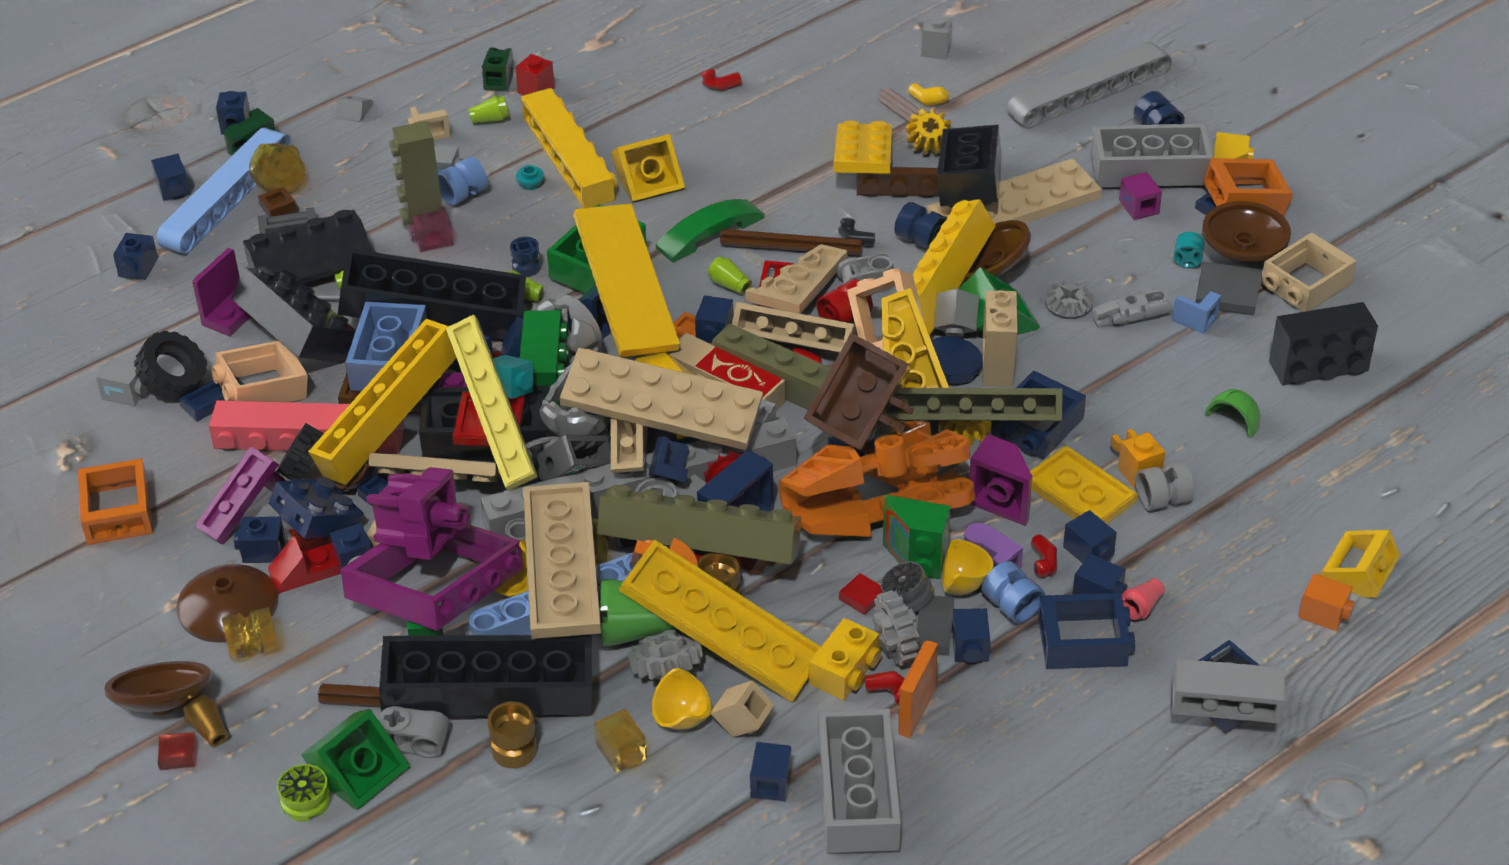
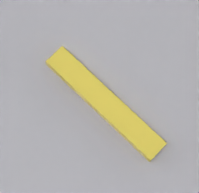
M472 315L447 327L446 331L505 487L508 490H512L537 478V473L478 319L475 315Z

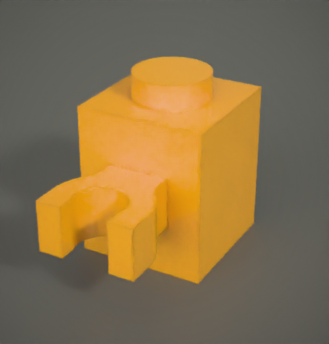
M1131 428L1126 432V440L1120 439L1117 434L1111 436L1110 445L1120 453L1118 470L1134 489H1136L1135 479L1138 470L1151 467H1159L1161 469L1164 465L1166 451L1149 432L1137 436L1136 432Z

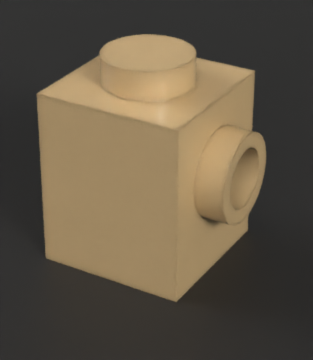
M751 680L726 689L710 713L733 738L745 733L753 734L763 725L764 720L775 704Z

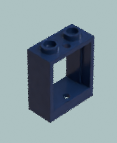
M1033 370L1016 388H1062V421H1055L1045 432L1021 421H992L991 434L999 439L1013 443L1025 452L1044 460L1084 418L1086 395Z
M748 449L697 491V501L723 500L727 502L728 506L734 507L750 504L758 506L760 511L771 512L774 510L773 463ZM744 492V494H743L741 497H739L735 502H733V503L730 505V503H731L734 499H736L740 494H742V493Z
M1100 593L1040 596L1038 622L1046 669L1128 666L1130 652H1135L1134 632L1128 631L1131 621L1129 606L1123 605L1122 594ZM1110 619L1114 621L1117 638L1061 640L1058 621Z

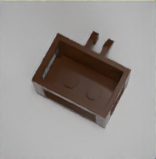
M851 332L803 419L860 452L865 453L881 423L902 433L905 426L900 421L886 416L891 405L897 407L899 411L912 415L915 409L896 398L911 371L909 364Z

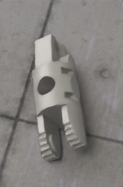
M1158 288L1116 298L1096 306L1093 310V320L1097 327L1123 325L1166 314L1171 311L1172 307L1170 302L1163 298L1165 295L1162 289Z

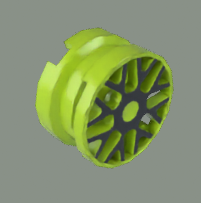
M310 764L296 765L286 770L277 782V792L280 797L281 808L284 814L290 815L292 820L302 822L310 821L309 817L314 815L320 817L327 811L331 803L327 777L324 771L317 766Z

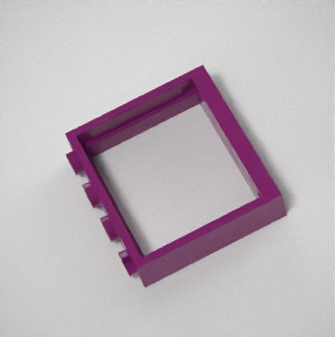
M467 524L451 540L448 539L442 545V549L482 563L435 596L387 581L391 576L418 558L407 557L405 547L379 543L340 569L344 598L438 631L523 570L522 553L519 546L520 541Z

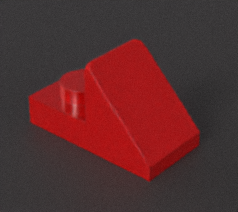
M295 536L290 539L268 566V572L275 584L277 594L341 574L339 563L330 543L302 552Z

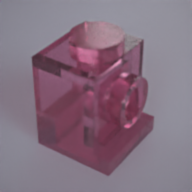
M445 206L439 207V211L412 217L413 225L408 226V232L411 242H417L420 253L454 245L452 226Z

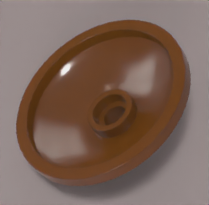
M1236 201L1219 205L1210 210L1203 220L1202 234L1206 243L1226 258L1241 262H1259L1268 260L1288 246L1291 229L1287 220L1276 210L1259 203Z
M1018 220L995 223L994 230L963 281L966 282L980 267L996 277H1000L1011 270L1029 247L1031 232L1028 226Z
M242 564L219 565L201 572L184 586L177 600V615L182 627L190 635L198 639L217 643L236 641L256 633L271 620L278 605V594L272 579L255 567Z
M170 661L144 665L124 671L108 680L104 686L105 695L118 706L137 712H152L153 715H165L200 694L211 681V671L204 664L190 661Z

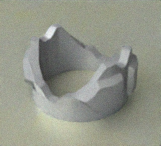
M562 295L556 300L550 298L535 310H561L562 323H565L562 309L570 311L572 331L570 332L568 329V341H564L570 352L574 354L569 364L573 362L578 347L591 349L596 352L600 351L602 335L599 326L590 311L578 299L570 295Z
M571 363L561 373L557 381L550 386L547 396L542 401V406L539 410L543 423L560 437L564 435H597L610 424L611 417L587 414L578 407L564 411L556 404L560 400L561 392L572 366Z

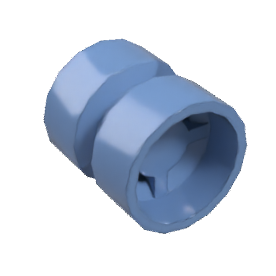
M472 156L456 163V168L450 166L438 172L441 197L451 206L464 201L469 195L473 196L488 187V179L484 168Z
M1005 561L995 566L985 577L982 584L983 594L992 603L999 606L1001 611L1017 624L1030 620L1038 613L1040 596L1045 595L1044 590L1032 579L1027 578L1026 574L1011 561Z

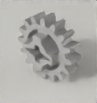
M891 590L876 595L877 598L874 599L876 605L874 607L875 614L872 615V621L876 632L880 633L879 646H884V649L889 653L890 659H894L895 665L899 664L901 666L914 662L918 655L916 650L919 649L917 642L920 641V635L917 631L916 617L913 610L905 606L902 596L898 597L897 591Z
M665 630L661 634L647 636L639 640V645L631 646V651L627 652L632 674L638 673L639 678L649 675V679H662L675 668H681L686 671L693 669L692 664H699L701 662L700 658L703 657L701 644L688 635L682 634L680 630Z

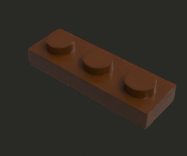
M891 167L890 174L857 173L856 196L939 197L938 168Z

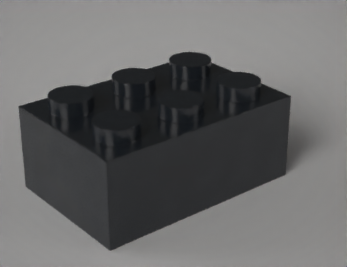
M1364 302L1277 316L1269 363L1282 386L1368 372L1378 324Z

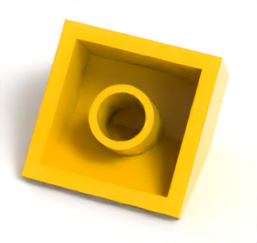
M670 134L619 146L611 152L618 180L631 202L685 188Z

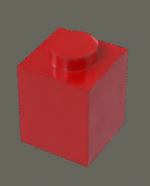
M530 54L515 67L517 91L519 94L527 95L555 88L552 61Z

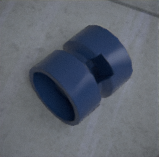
M1159 91L1146 93L1139 99L1134 108V116L1142 125L1184 124L1185 122L1184 115Z
M908 202L902 207L896 218L894 232L896 236L909 242L915 241L918 246L928 250L930 243L937 236L941 225L947 220V217L934 211L928 214V210L925 207L914 202Z

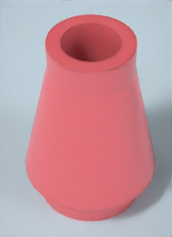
M1152 578L1143 584L1125 590L1122 594L1124 606H1129L1131 620L1146 618L1158 599L1165 593V587L1160 580Z

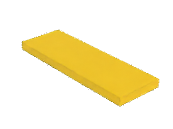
M632 203L575 209L573 215L619 357L677 351L680 342Z
M655 539L618 590L791 703L809 677V661L821 647Z

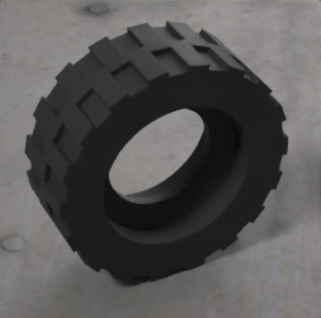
M162 331L161 333L156 332L147 338L136 355L134 366L136 367V376L139 377L141 384L148 388V391L157 394L161 398L165 397L168 400H174L196 390L207 372V360L204 358L205 354L189 337L174 331ZM163 354L175 358L184 367V374L182 376L169 374L157 363V357Z

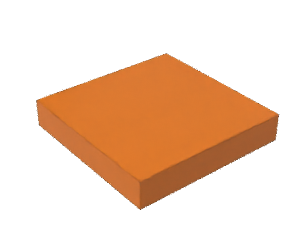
M929 640L923 643L900 687L898 732L901 736L911 738L936 689L938 643Z

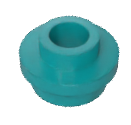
M526 165L516 173L517 182L525 190L539 188L544 179L543 170L534 165Z

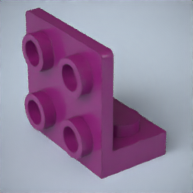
M227 248L192 281L202 326L229 337L252 317L231 299L240 279L233 249Z

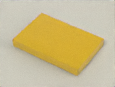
M1067 445L1030 470L1032 474L1031 490L1073 519L1090 510L1108 524L1135 504L1138 499V493Z

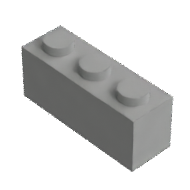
M1176 659L1173 677L1172 714L1281 723L1285 704L1284 668L1234 664L1230 662L1199 661L1195 659Z

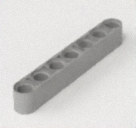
M1147 42L1021 92L1010 99L1007 105V112L1025 128H1032L1161 76L1170 68L1172 58L1154 43Z

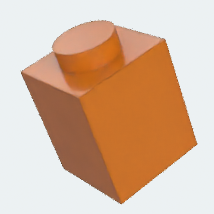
M1314 573L1303 594L1298 618L1338 631L1342 620L1349 621L1355 606V602L1350 600L1353 586Z

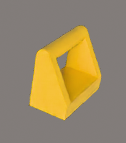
M1346 531L1320 575L1353 586L1352 593L1364 598H1377L1401 556L1391 531ZM1351 547L1365 551L1356 567L1340 568Z

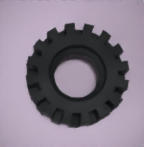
M305 423L287 450L276 472L289 480H302L314 462L308 451L324 433Z

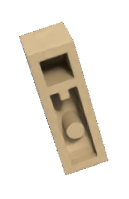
M611 418V473L644 471L648 426Z

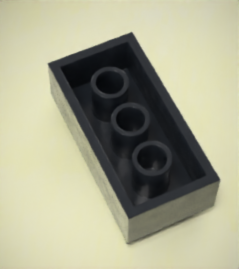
M999 124L943 129L937 170L940 206L953 208L956 203L963 200L972 201L980 199L984 206L998 202L1002 158Z
M259 266L258 269L244 268L231 297L234 302L298 358L344 363L356 332L348 324L349 320L346 317L337 315L331 309V304L314 295L315 291L301 284L297 280L298 277L290 271L281 270V272H274L262 266Z

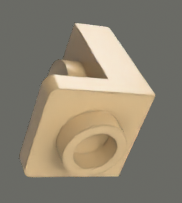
M410 107L411 117L407 118V124L427 121L434 141L450 137L448 114L445 109L418 114L416 107Z

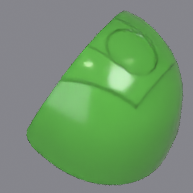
M1229 389L1215 396L1205 410L1206 416L1209 417L1220 408L1234 407L1245 418L1248 426V436L1252 438L1258 432L1260 427V410L1256 401L1250 395L1238 389Z

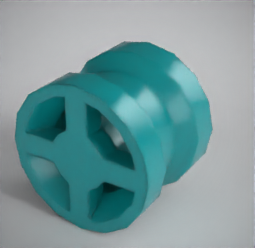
M1191 231L1178 235L1175 243L1174 261L1183 268L1190 269L1199 266L1203 259L1205 244L1203 237Z

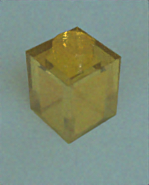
M626 708L594 722L596 745L615 773L635 767L647 759L646 737Z

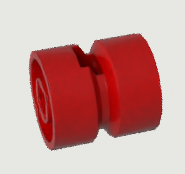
M849 280L840 285L836 290L834 289L819 297L817 300V311L820 318L852 323L854 318L847 290L857 287L859 280ZM871 295L866 296L869 306V311L871 313L873 309V301Z

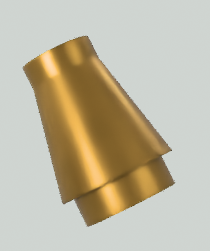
M198 695L185 704L183 708L185 713L184 720L206 739L211 747H217L228 739L229 734L225 730L215 700L208 698L207 695Z

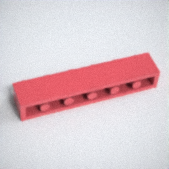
M217 400L209 424L214 449L248 450L252 446L256 450L287 451L305 423L325 433L350 404ZM404 419L374 453L399 454L405 430Z

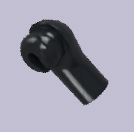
M842 218L840 220L838 232L843 238L862 240V246L874 247L875 233L858 231L854 228L855 220L852 218Z

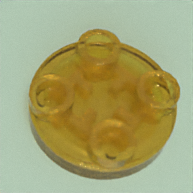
M263 143L257 147L250 158L249 172L254 182L264 191L270 192L284 186L289 194H292L299 189L305 179V166L299 157L300 152L295 146Z

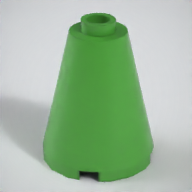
M610 578L602 580L600 611H602L601 635L603 646H614L646 638L647 636L658 635L665 630H678L618 591L623 581Z

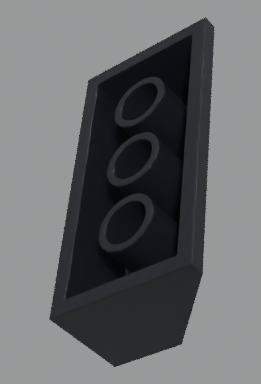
M354 209L340 210L334 215L325 218H312L306 223L297 226H284L278 231L269 234H255L250 239L243 241L249 268L258 269L259 266H262L274 272L287 270L294 273L301 284L344 271L347 248L373 252L362 220Z
M549 385L533 386V392L525 394L526 404L520 430L525 444L542 437H550V429L543 423L539 412L542 401L549 392ZM468 387L430 388L423 396L419 425L422 457H494L490 446L454 445L453 433L462 392H469Z

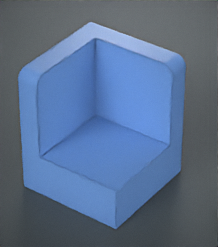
M1210 291L1200 304L1178 296L1174 302L1172 321L1204 334L1218 318L1221 295Z

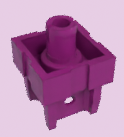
M429 467L421 475L391 474L388 477L387 487L379 494H369L366 497L367 503L372 504L377 528L376 533L373 535L374 541L391 546L405 547L407 557L431 560L443 548L442 545L448 539L451 540L460 530L467 526L469 520L468 507L465 504L456 502L453 470Z

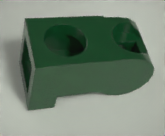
M494 47L489 48L482 64L484 90H508V78L513 67L512 48L499 50Z
M255 108L248 112V119L239 124L228 126L224 130L228 154L233 156L261 128L267 127L276 131L274 119L259 108Z

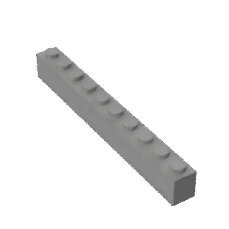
M786 418L755 425L746 450L705 440L686 444L689 447L684 465L685 469H689L687 479L695 474L705 482L703 473L708 470V462H716L718 454L724 457L730 450L737 454L739 452L744 453L749 449L773 463V471L796 466V437ZM653 453L646 454L644 471L611 473V464L524 487L589 482L592 520H595L599 516L600 496L608 488L614 485L629 486L631 491H635L644 480L657 478L648 475ZM523 487L480 498L483 523L488 531L505 536V527L509 521L516 518L525 519Z

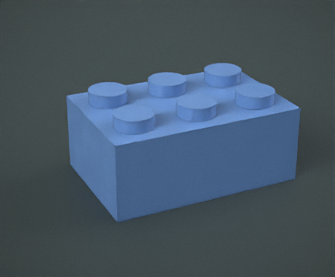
M365 302L345 362L350 390L362 391L423 321L427 319L425 305Z

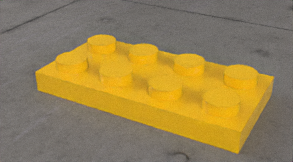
M853 120L837 124L834 173L890 174L892 124H886L883 121L859 124V122Z

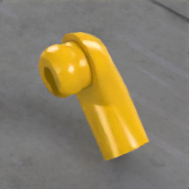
M913 83L908 89V93L926 106L943 104L949 99L948 91L940 86L924 89L918 83Z

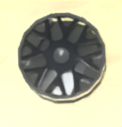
M908 561L892 567L881 580L882 592L897 591L898 597L902 596L905 606L908 609H912L914 613L923 609L933 597V585L929 578L926 577L922 566L916 562Z

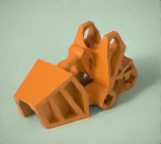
M909 420L901 422L905 426L903 431H909L900 433L893 429L892 435L877 438L874 442L875 447L865 450V456L859 457L852 446L828 444L779 480L780 500L783 510L791 511L793 516L802 517L801 527L810 534L872 537L870 523L884 520L885 495L862 501L860 491L856 489V485L864 484V473H868L869 476L889 485L898 487L899 492L886 495L949 505L951 509L969 505L975 500L973 481L951 471L938 477V465L940 467L964 462L970 458L969 440L965 436L948 429L931 436L929 422Z

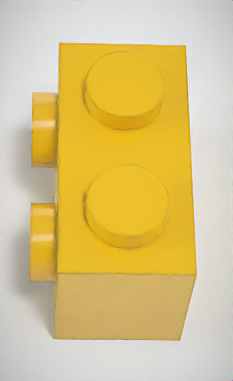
M843 618L809 661V685L845 701L852 690L856 691L859 689L864 675L869 668H874L878 664L882 654V650L879 649L880 633Z

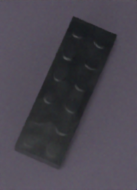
M347 248L337 315L360 318L365 302L425 305L427 319L451 326L467 317L475 315L484 336L503 339L517 316L522 318L526 275Z
M531 635L383 636L379 682L381 712L388 707L399 706L414 710L437 711L445 716L489 715L492 709L501 703L519 702L531 709L533 715H592V635L531 639Z

